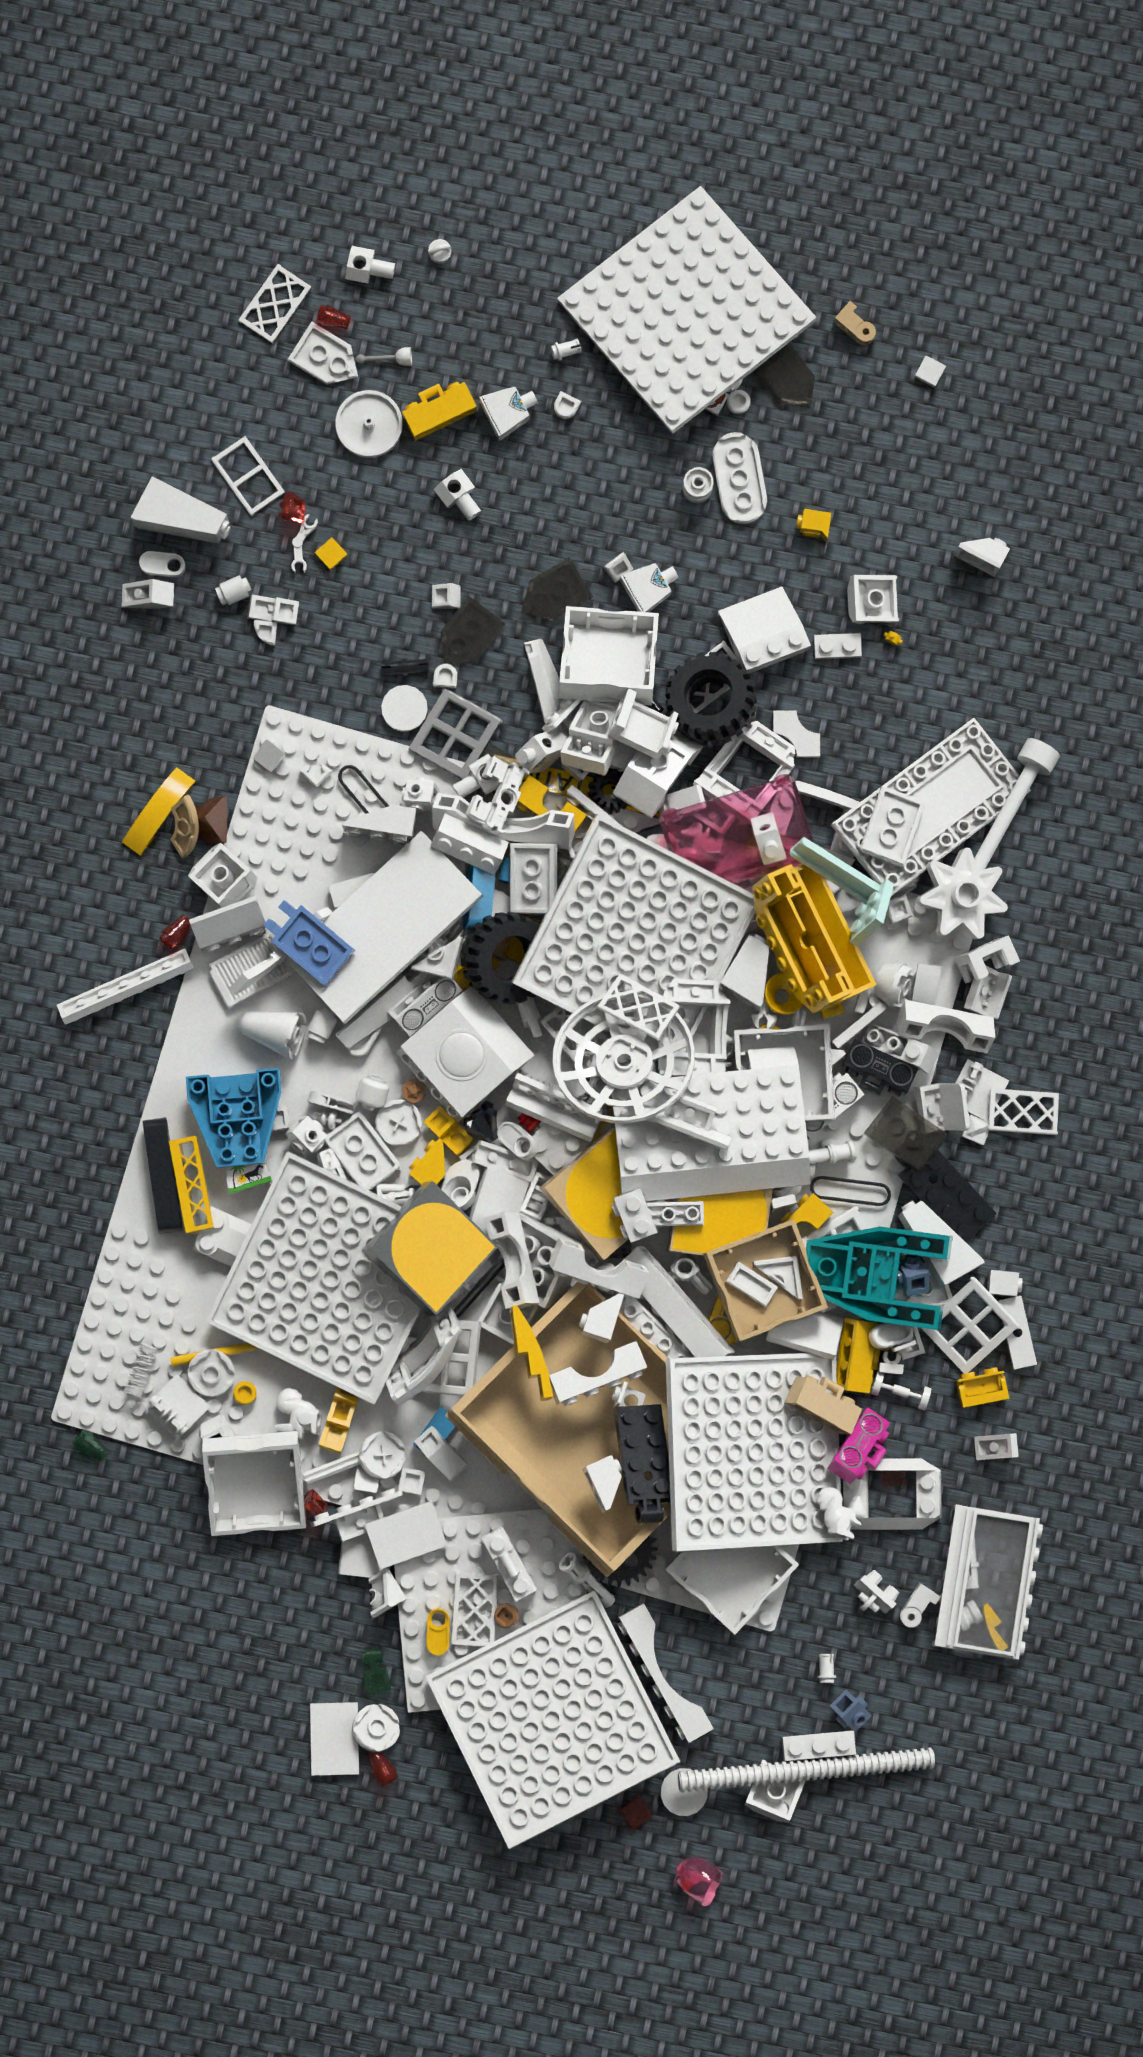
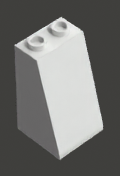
M151 477L131 515L133 525L138 529L218 544L222 538L226 539L231 529L226 513L154 477Z

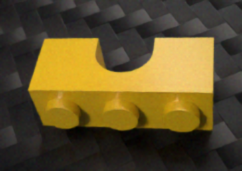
M529 775L518 790L521 794L515 807L525 814L529 811L534 816L548 812L543 805V799L548 793L549 788ZM569 802L560 810L562 812L574 813L575 833L587 818L585 813Z
M814 1193L810 1196L805 1194L796 1203L799 1208L794 1213L789 1211L780 1221L784 1223L794 1219L796 1224L805 1222L817 1230L834 1212Z

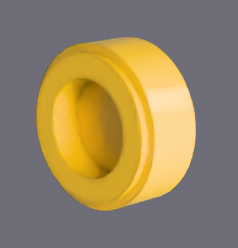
M239 1382L233 1390L234 1399L243 1405L251 1404L257 1397V1389L251 1382Z

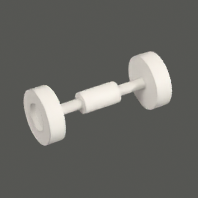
M877 1371L870 1394L878 1396L880 1388H885L899 1396L906 1398L911 1396L920 1399L918 1409L925 1411L930 1398L931 1388L924 1386L920 1395L910 1392L909 1388L896 1384L894 1386L882 1383L884 1373Z

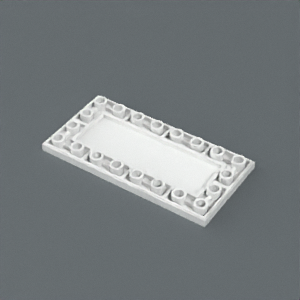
M973 718L883 785L926 802L903 867L859 851L880 788L833 822L831 826L876 883L880 885L886 879L894 883L892 896L926 871V864L928 862L939 861L995 819L1016 784L1019 774L976 719Z
M422 831L323 921L326 926L355 949L327 986L321 984L288 955L284 957L344 1024L484 897L440 850L431 847L432 841Z

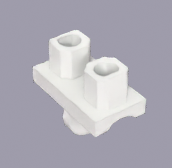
M875 1570L861 1577L854 1586L861 1592L858 1598L864 1602L860 1607L862 1611L869 1607L874 1612L880 1609L886 1614L896 1605L894 1601L899 1592L890 1585L882 1591L877 1586L882 1577Z

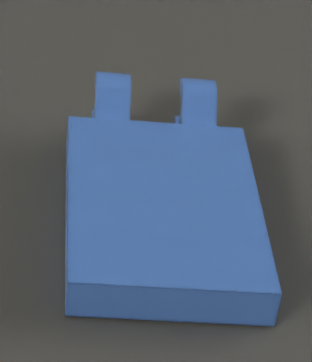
M283 900L278 908L287 914L290 919L282 928L270 918L263 925L275 935L271 942L321 984L327 986L355 949L304 906L300 905L296 910L290 903Z

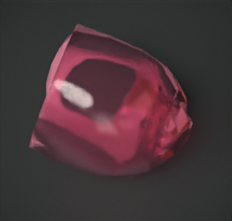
M693 1856L684 1859L675 1869L678 1884L701 1905L707 1906L711 1904L721 1882L723 1872L704 1858Z

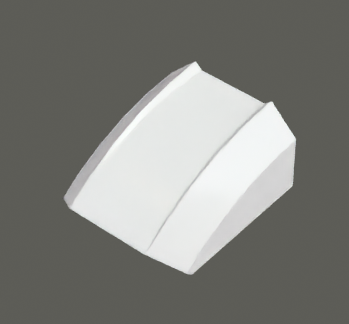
M222 843L212 847L195 864L188 875L221 908L239 902L251 888H254L257 876Z

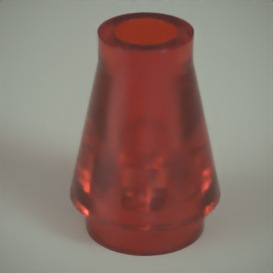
M328 304L326 306L320 305L316 323L321 324L320 326L348 329L351 316Z
M182 914L177 920L161 931L162 934L159 939L170 949H174L176 946L179 947L191 926L190 919Z
M381 1751L372 1752L367 1756L377 1783L380 1782L382 1786H385L398 1778L397 1769Z

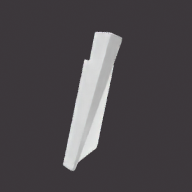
M542 639L525 642L524 645L544 723L546 724V718L553 712H558L561 708V702L565 699L559 698L560 678ZM561 722L557 727L561 729L568 739L569 730Z
M418 959L412 965L417 964L419 962ZM410 966L403 975L400 973L346 1024L343 1023L344 1027L336 1033L337 1038L346 1048H350L393 1019L387 1011L429 974L411 970Z

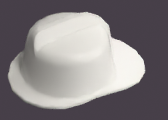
M470 1160L456 1162L449 1168L441 1190L462 1211L470 1208L475 1201V1188L480 1174L477 1165Z

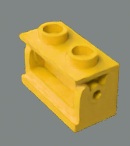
M996 1367L983 1370L984 1375L975 1376L974 1372L960 1374L961 1379L956 1380L961 1408L1010 1399L1005 1376H1003L1004 1371L998 1372Z

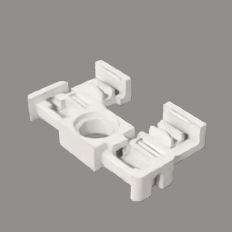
M495 756L489 758L482 777L491 778L493 776L501 784H499L492 802L486 803L482 801L483 797L479 795L473 796L465 815H472L484 822L482 826L496 835L504 833L505 831L502 830L507 815L513 813L521 794L518 791L523 777L529 774V770L526 768L520 769V765L515 762L507 764ZM503 792L509 794L511 798L509 805L504 804L501 800Z

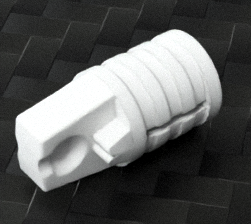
M536 996L534 998L527 997V1001L523 1003L515 1002L518 1005L524 1029L530 1027L534 1039L542 1036L539 1024L543 1020L535 1000Z
M331 1149L316 1155L319 1167L347 1180L341 1164Z

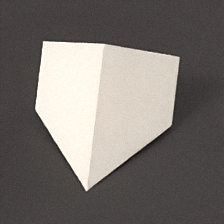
M385 1568L369 1578V1583L372 1584V1589L369 1590L372 1593V1602H370V1605H372V1620L406 1599L389 1569Z

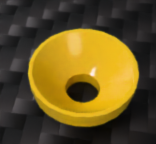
M784 972L775 974L767 981L764 999L767 1006L773 1012L789 1015L795 1013L803 1006V1003L789 990ZM778 990H783L787 993L788 1000L781 1003L776 999V992Z

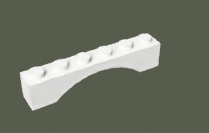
M438 793L432 807L433 829L436 830L446 813L503 840L512 842L557 844L558 849L569 850L575 835L574 813L550 810L542 815L530 818H506L502 830L505 832L496 835L482 826L484 822L472 815H465L470 803L461 796Z
M642 1603L619 1616L621 1622L618 1623V1626L624 1636L629 1634L632 1640L629 1646L635 1657L640 1655L644 1661V1664L640 1666L646 1677L652 1676L656 1684L652 1687L658 1698L664 1697L667 1703L664 1709L669 1718L675 1717L679 1724L675 1729L682 1740L686 1738L690 1743L713 1730L714 1728L702 1707L678 1695L662 1676L654 1652L656 1624L645 1604Z

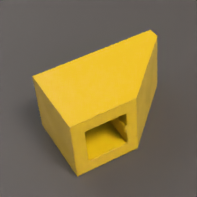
M440 1138L436 1142L432 1139L424 1149L427 1152L421 1160L417 1157L409 1166V1169L412 1170L409 1175L420 1185L428 1181H434L438 1185L446 1176L444 1146Z

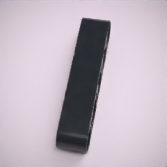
M162 1117L143 1120V1132L159 1234L183 1231L177 1184L169 1145L170 1137L167 1119Z

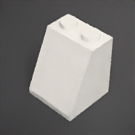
M757 934L754 937L748 936L721 980L720 985L723 991L759 1011L764 998L769 946L766 945V940Z

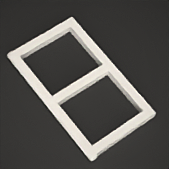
M246 436L211 458L214 465L251 516L285 493ZM242 444H245L259 465L233 483L218 461ZM263 469L278 491L251 509L237 487Z

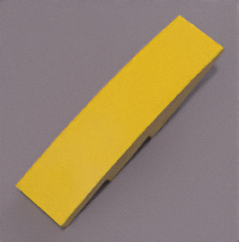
M514 1305L509 1310L515 1355H525L528 1379L538 1378L540 1400H551L553 1393L541 1348L517 1305Z
M339 1387L336 1388L318 1447L341 1454L359 1399L358 1396Z

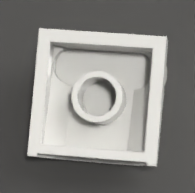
M896 575L850 576L847 592L848 612L852 622L857 624L866 622H899Z
M211 1207L214 1228L200 1231L192 1250L232 1267L252 1224ZM207 1216L205 1218L203 1225L208 1224Z
M499 1283L478 1322H481L482 1328L514 1345L510 1310L505 1309L500 1287L502 1284ZM538 1304L520 1309L529 1325L540 1307Z
M762 1760L761 1763H763L764 1766L767 1765V1762L765 1760ZM798 1779L795 1782L788 1780L787 1783L780 1781L779 1784L776 1781L773 1784L766 1782L765 1785L759 1783L758 1786L753 1784L745 1805L751 1810L771 1819L789 1823L806 1780L802 1779L800 1782Z

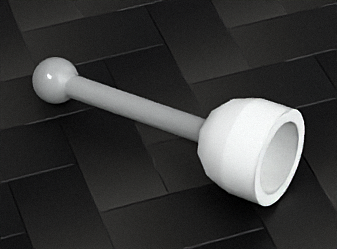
M404 347L399 349L395 355L364 356L359 354L356 357V361L361 364L365 361L396 360L402 366H412L411 347Z

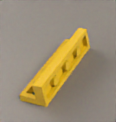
M195 1135L169 1141L185 1232L188 1235L198 1234V1231L214 1228L198 1137ZM193 1142L194 1152L188 1159L184 1156L182 1144ZM194 1157H196L197 1164L192 1161ZM190 1163L198 1168L199 1173L193 1182L189 1180L187 1173ZM199 1179H200L201 1187L197 1185V1182L199 1181ZM194 1187L200 1189L203 1195L198 1205L192 1200L191 1191ZM203 1203L205 1205V1210L201 1208V1205ZM198 1210L206 1214L208 1224L197 1226L195 1214Z

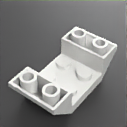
M678 730L670 737V740L673 741L667 754L663 753L658 760L637 751L627 765L613 792V795L651 819L664 803L666 793L687 764L690 766L703 748L702 745L686 738Z

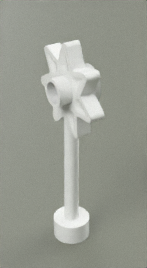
M1034 738L1026 740L1017 757L1025 767L975 858L970 848H964L958 852L952 867L935 860L926 864L934 887L917 897L916 903L919 906L938 911L936 934L938 936L947 935L960 925L973 939H980L984 936V914L1007 911V904L991 891L1002 874V869L1000 867L985 868L1037 774L1050 775L1060 758V754L1048 744Z

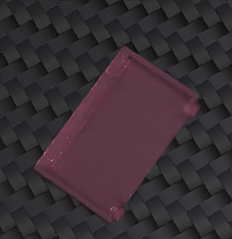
M788 774L779 775L773 781L678 810L675 808L667 809L662 812V816L659 818L669 851L733 884L777 871L790 864L792 866L801 864L791 857V848L803 837L814 843L795 779ZM773 812L786 853V859L764 865L750 818ZM770 826L762 827L760 830H767Z

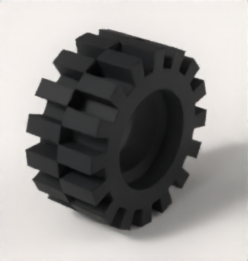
M609 768L605 776L601 774L595 775L590 787V800L595 802L603 811L609 810L608 814H612L614 810L616 813H619L621 808L624 810L627 807V803L618 797L608 798L602 792V788L607 784L617 786L624 773L621 771L618 774V769L610 772Z

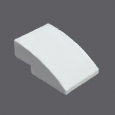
M583 701L569 727V737L561 750V762L563 765L606 775L620 741L608 736L618 704Z

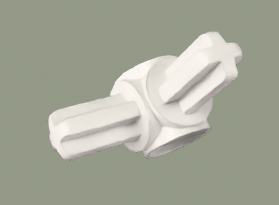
M691 1254L679 1255L670 1266L671 1270L668 1274L676 1283L680 1280L683 1282L690 1280L704 1295L713 1288V1284L699 1271L701 1267ZM687 1261L692 1265V1268L684 1271L679 1267V1264Z

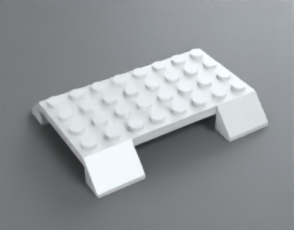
M794 1045L747 1050L748 1070L692 1075L682 1095L717 1108L710 1129L731 1137L727 1149H717L706 1141L693 1140L687 1134L680 1131H670L664 1125L657 1122L650 1123L644 1120L634 1123H615L621 1195L641 1188L644 1198L648 1202L810 1185V1157L799 1064ZM653 1060V1069H652V1071L655 1072V1073H657V1072H656V1067H655V1062H654V1060ZM623 1062L618 1064L620 1066H628L631 1062ZM685 1076L671 1077V1079L683 1082ZM646 1080L637 1087L640 1097L650 1093L658 1084ZM665 1087L656 1097L644 1104L658 1108L670 1099L673 1091H677ZM614 1089L611 1094L613 1100H631L628 1090ZM613 1106L614 1117L636 1116L633 1106Z

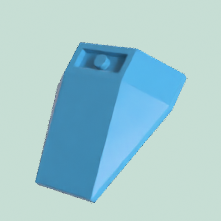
M280 1068L261 1069L251 1074L210 1077L209 1074L187 1076V1100L216 1167L264 1164L282 1092Z

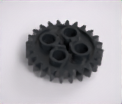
M648 1536L632 1553L638 1558V1563L635 1567H628L624 1561L621 1570L616 1569L608 1577H605L591 1562L587 1566L594 1568L592 1576L598 1573L601 1575L599 1582L607 1578L608 1586L612 1584L613 1580L617 1582L618 1587L621 1586L624 1580L627 1586H630L631 1578L638 1583L639 1574L644 1577L647 1576L644 1570L645 1567L648 1569L653 1568L649 1560L657 1559L651 1555V1552L658 1550L657 1547L651 1545L657 1538H650Z

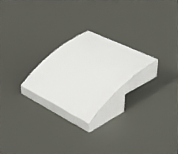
M368 1533L342 1542L338 1574L370 1578L383 1570L379 1568Z

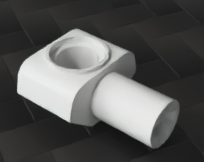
M352 246L345 279L369 283L370 275L393 279L395 263L374 259L375 250ZM362 260L366 265L362 269H357L354 267V263Z
M462 469L452 473L434 488V491L447 508L456 504L469 521L481 513L480 508L469 495L475 486ZM456 483L461 489L457 493H452L448 490V487Z
M489 754L469 764L468 767L472 774L453 785L458 796L464 798L479 788L487 795L496 790L499 784H501L497 782L498 779H495V777L484 780L480 776L481 771L485 769L489 758H491Z

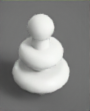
M336 1110L331 1111L330 1115L327 1111H324L321 1115L318 1113H312L311 1115L312 1120H319L322 1126L328 1124L331 1130L336 1128L337 1123H342V1119H338V1112Z

